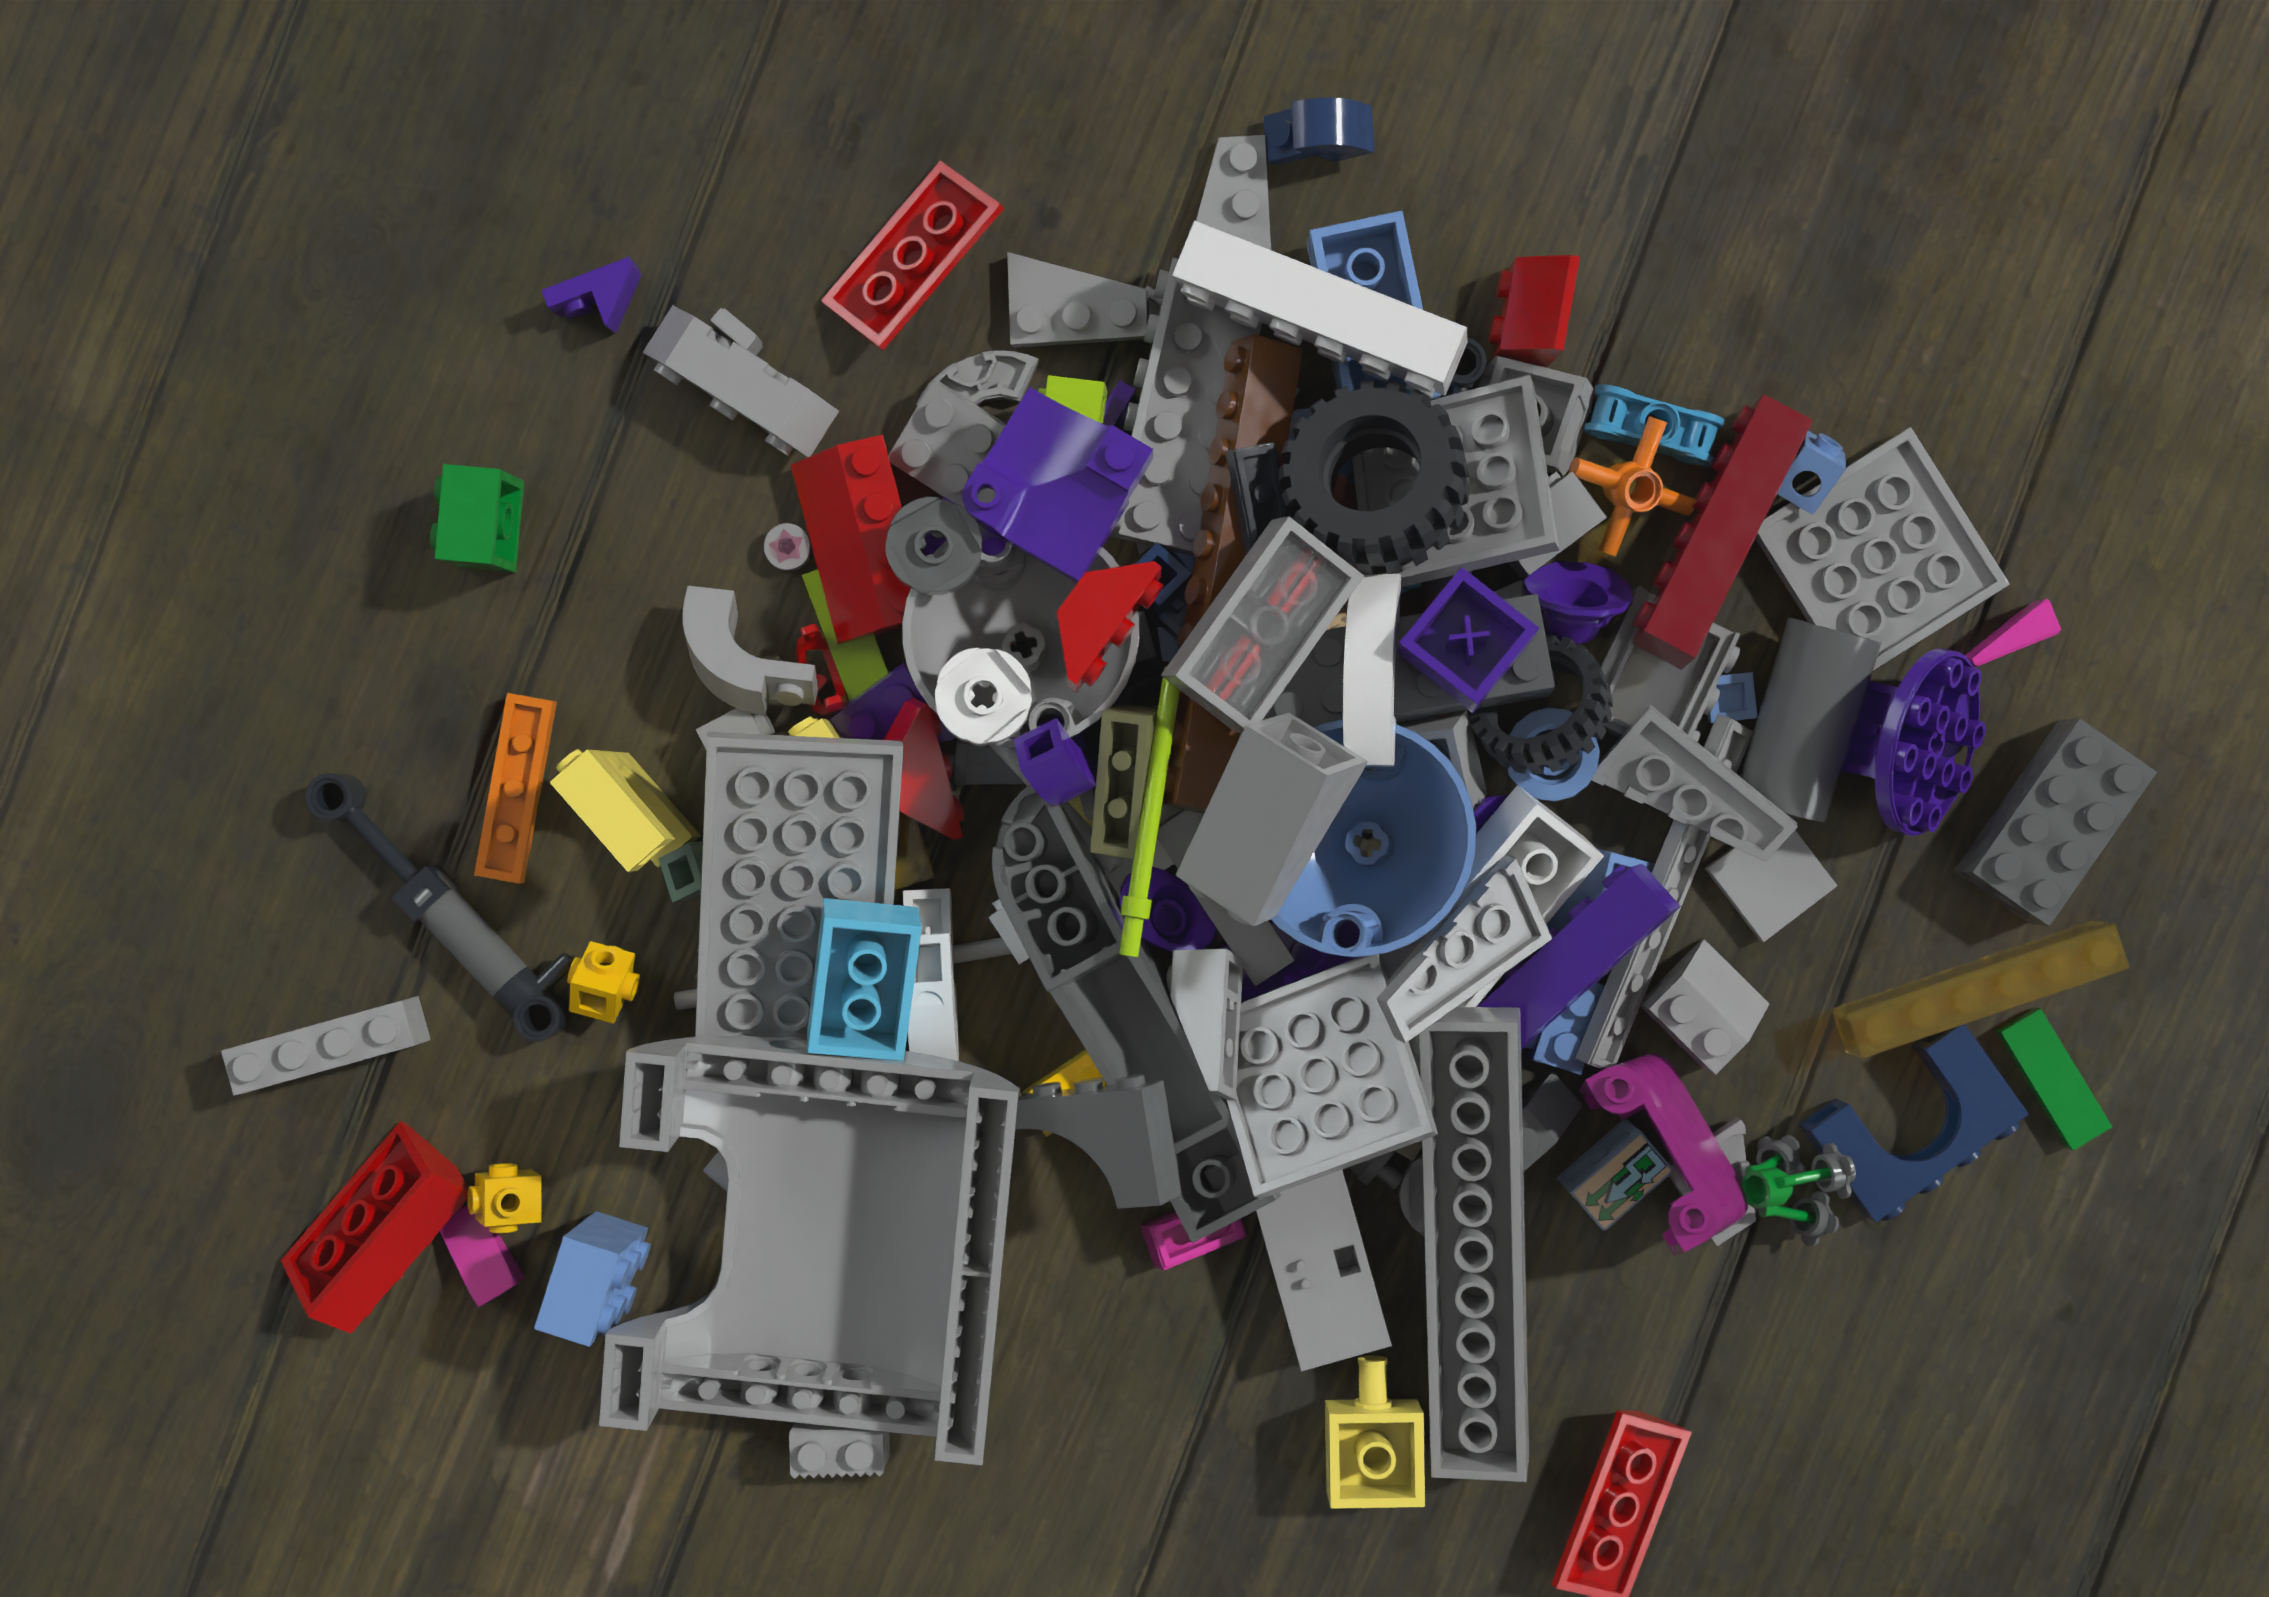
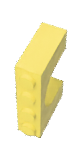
M577 749L556 766L560 773L550 781L551 785L627 872L638 871L649 860L657 867H661L658 858L688 843L695 842L701 836L629 753L586 750L582 753Z

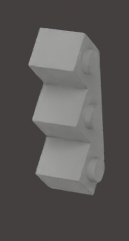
M673 305L643 351L644 354L658 363L654 368L656 373L677 386L684 379L713 397L709 406L733 421L737 414L755 423L769 433L765 442L787 456L794 449L804 456L810 457L839 410L791 377L787 378L758 356L739 344L732 343L713 331L712 327Z

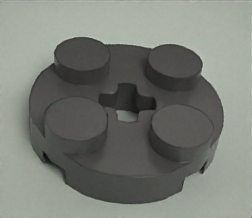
M924 497L905 505L895 515L887 533L885 551L893 573L905 586L923 596L944 595L963 587L979 568L982 556V537L976 520L968 514L963 506L955 502L953 504L948 500H939L936 497ZM932 534L936 540L942 538L947 540L948 544L942 548L943 556L935 558L932 554L927 556L922 554L921 550L926 547L924 539L926 536Z

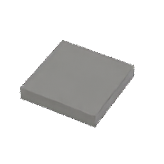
M1796 831L1787 838L1766 862L1732 846L1705 867V870L1756 937L1762 942H1765L1837 887V884Z

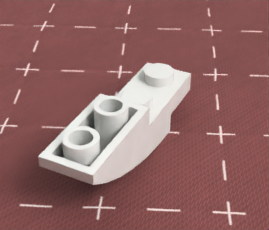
M951 889L903 891V905L919 907L922 924L908 1026L909 1051L959 1061Z

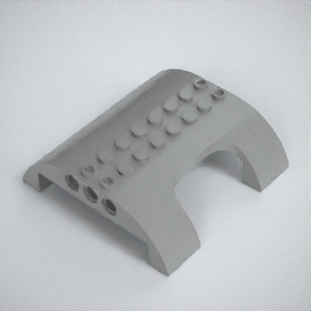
M757 1036L689 1037L664 1040L628 1049L625 1061L619 1147L668 1152L679 1136L699 1138L716 1147L726 1161L728 1190L722 1266L718 1282L711 1292L692 1305L643 1316L622 1323L607 1331L605 1336L599 1426L647 1431L660 1408L937 1437L935 1461L983 1465L1019 1088L1003 1077L980 1067L934 1055L905 1051L904 1061L815 1054L808 1053L807 1040Z

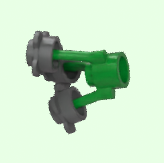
M1785 1135L1782 1139L1772 1140L1770 1137L1765 1136L1757 1143V1165L1747 1166L1745 1169L1746 1175L1742 1180V1188L1747 1203L1751 1207L1758 1209L1761 1217L1778 1216L1790 1219L1793 1230L1802 1235L1801 1240L1803 1244L1814 1247L1818 1245L1821 1237L1827 1233L1834 1234L1839 1227V1219L1830 1210L1828 1205L1829 1196L1824 1192L1836 1191L1841 1199L1851 1196L1850 1183L1854 1181L1856 1176L1853 1160L1847 1155H1842L1834 1143H1827L1823 1147L1824 1154L1817 1155L1813 1159L1812 1171L1806 1172L1805 1166L1800 1162L1798 1152L1800 1145L1795 1137ZM1815 1181L1817 1186L1823 1191L1814 1192L1811 1199L1802 1198L1798 1200L1792 1208L1780 1206L1792 1195L1793 1185Z

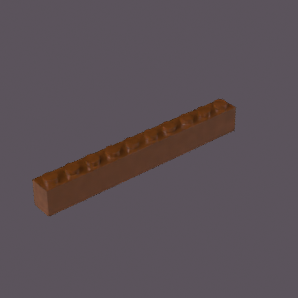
M1252 334L1232 341L1231 346L1226 352L1224 358L1226 377L1223 392L1216 405V415L1219 419L1216 436L1211 443L1208 453V460L1211 466L1208 484L1201 495L1200 504L1203 510L1201 528L1193 543L1195 562L1192 578L1189 580L1185 590V600L1188 604L1184 624L1178 633V649L1183 645L1246 556L1225 452L1275 442L1279 465L1281 467L1284 464L1281 453L1285 441L1289 438L1303 353L1301 348ZM1182 691L1179 694L1162 805L1204 814L1239 741L1240 733L1234 732Z

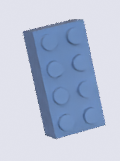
M1403 211L1309 231L1306 245L1312 267L1423 310ZM1346 357L1344 363L1331 360L1337 389L1347 386L1349 392L1361 389V382L1376 381L1378 388H1386L1387 383L1390 381L1404 384V387L1407 385L1404 379L1391 374L1388 381L1373 377L1361 370L1363 366L1359 364V361ZM1405 388L1406 394L1410 395L1412 391ZM1434 392L1430 400L1440 398L1441 394Z

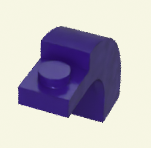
M1057 715L1038 723L1037 728L1013 739L1021 773L1040 797L1052 806H1059L1097 786L1098 755L1091 746L1087 728L1079 734L1070 737L1064 729V721Z

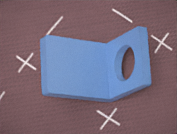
M1808 431L1800 446V452L1795 457L1777 494L1813 515L1846 470L1845 453L1842 451L1843 447L1824 434L1820 433L1816 436ZM1802 471H1812L1821 480L1819 490L1810 496L1798 494L1792 486L1794 477Z

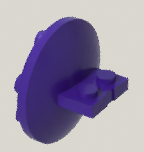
M1947 649L1929 651L1910 668L1899 687L1869 682L1842 771L1875 779V792L1879 813L1886 826L1895 832L1911 836L1921 835L1927 831L1934 832L1955 801L1958 793H1966L1971 785L1973 771L1969 766L1974 749H1978L1983 743L1986 727L1984 722L1979 721L1981 671L1978 668H1974L1969 659L1960 652ZM1960 745L1968 747L1964 765L1954 763L1955 755Z

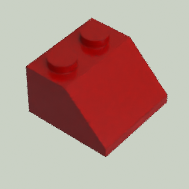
M1580 256L1516 257L1509 270H1501L1496 297L1504 298L1501 316H1493L1488 337V343L1495 344L1493 358L1500 356L1548 367L1563 352Z

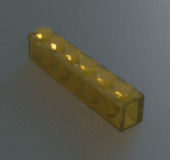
M2090 921L1833 1008L1832 1012L1846 1053L1866 1058L2129 969L2130 967L2116 925L2114 923Z

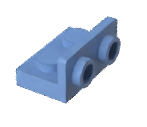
M1600 983L1594 984L1525 1046V1048H1528L1525 1056L1534 1062L1545 1063L1581 1075L1585 1063L1575 1059L1605 985Z

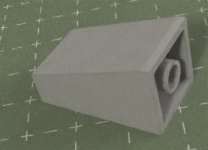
M1290 713L1246 725L1176 876L1190 884V890L1196 895L1214 900L1228 909L1229 916L1239 923L1254 927L1276 917L1368 761Z

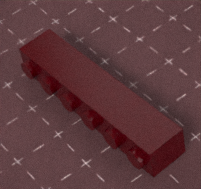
M1765 394L1752 407L1744 405L1731 426V430L1737 432L1732 444L1725 443L1712 464L1711 468L1718 471L1712 484L1708 482L1703 484L1692 504V507L1698 510L1692 523L1685 521L1673 541L1672 546L1677 548L1678 551L1672 563L1666 560L1652 583L1654 587L1658 588L1652 603L1646 600L1633 620L1632 625L1639 628L1631 642L1633 645L1680 670L1696 658L1813 422L1812 419Z

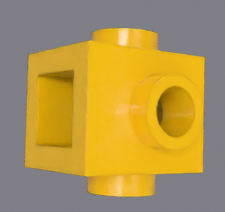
M590 941L583 957H575L569 970L567 979L568 984H570L569 1011L614 1024L624 1001L633 1000L639 985L640 975L634 973L635 953L624 951L616 946H606Z
M513 1163L489 1165V1172L475 1173V1186H469L467 1200L470 1215L475 1214V1220L484 1227H489V1232L492 1233L515 1232L518 1230V1224L540 1223L541 1175L532 1169L518 1170V1164Z

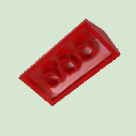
M939 161L822 298L821 302L865 340L883 351L1004 210L1003 206L945 163Z
M1617 1410L1552 1580V1586L1556 1589L1591 1597H1629L1692 1432L1638 1410Z

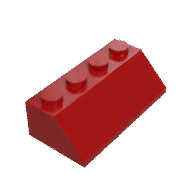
M883 434L836 445L791 464L790 467L837 645L903 629L902 621L906 600L911 588L905 586L895 576L885 551L887 533L891 527V522L898 511L902 509Z
M400 1121L281 1259L307 1317L352 1334L364 1318L371 1314L376 1304L401 1279L407 1268L431 1244L437 1233L461 1209L468 1197L469 1187L458 1168L408 1124Z

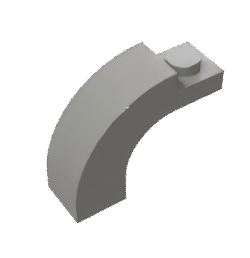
M687 586L683 606V626L689 655L698 677L714 695L735 708L764 716L766 715L768 700H776L781 704L796 706L801 703L815 705L818 691L815 665L761 659L745 652L734 641L738 620L734 591Z

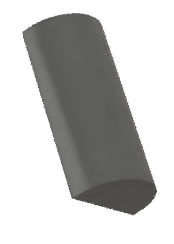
M1788 617L1753 735L1739 775L1784 813L1809 820L1826 822L1882 642Z

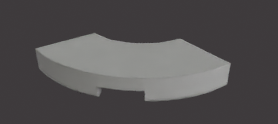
M987 351L968 357L956 364H951L933 380L940 381L977 406L985 402L1002 399L1020 403L1037 368L1039 359L1014 351ZM929 385L926 387V389H925V390L923 391V393L921 394V396H920V398H919V400H918V402H917V404H916L917 406H918V404L920 403V401H921L922 397L924 396L926 390L928 389Z

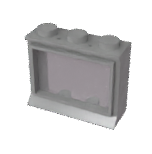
M1641 586L1631 589L1634 599L1633 604L1626 609L1622 620L1614 624L1608 637L1611 643L1602 662L1599 663L1613 697V707H1609L1612 717L1610 724L1603 723L1605 730L1620 738L1650 704L1698 743L1700 732L1695 729L1703 713L1709 715L1719 698L1720 690L1715 687L1722 672L1729 673L1739 656L1740 648L1735 645L1740 634L1713 623L1696 658L1680 670L1631 643L1639 629L1632 625L1637 612L1646 600L1652 603L1655 597L1654 594ZM1574 706L1572 713L1577 710L1578 706Z

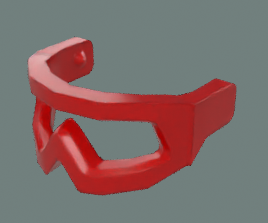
M817 624L801 628L802 636L797 640L796 648L797 663L807 664L805 654L807 650H822L837 694L824 699V704L816 696L815 705H809L814 713L821 715L846 708L848 702L846 691L826 638L821 633ZM816 673L818 694L824 687L827 678Z

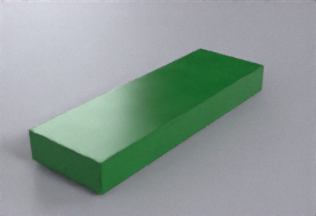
M2034 1007L1996 1030V1033L2067 1149L2074 1151L2112 1128L2111 1123L2041 1008Z

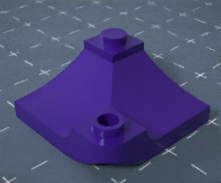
M1029 387L986 458L977 464L966 482L962 492L963 503L968 514L979 525L1078 583L1084 573L1090 569L1127 508L1130 496L1153 460V448L1113 425L1108 426L1088 418ZM992 489L996 495L991 502L983 503L978 500V494L981 490Z

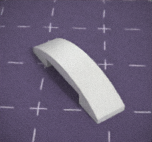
M1362 574L1364 577L1348 598L1343 675L1344 747L1368 761L1366 766L1394 767L1396 718L1394 717L1397 623L1400 622L1401 575Z

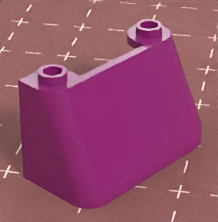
M1647 1054L1606 1068L1584 1081L1579 1089V1093L1590 1111L1602 1108L1611 1114H1618L1623 1121L1643 1110L1690 1191L1688 1194L1670 1203L1671 1208L1668 1212L1670 1228L1661 1235L1673 1256L1685 1253L1737 1223L1745 1216L1748 1210V1203L1742 1183L1675 1068L1666 1058L1658 1054Z

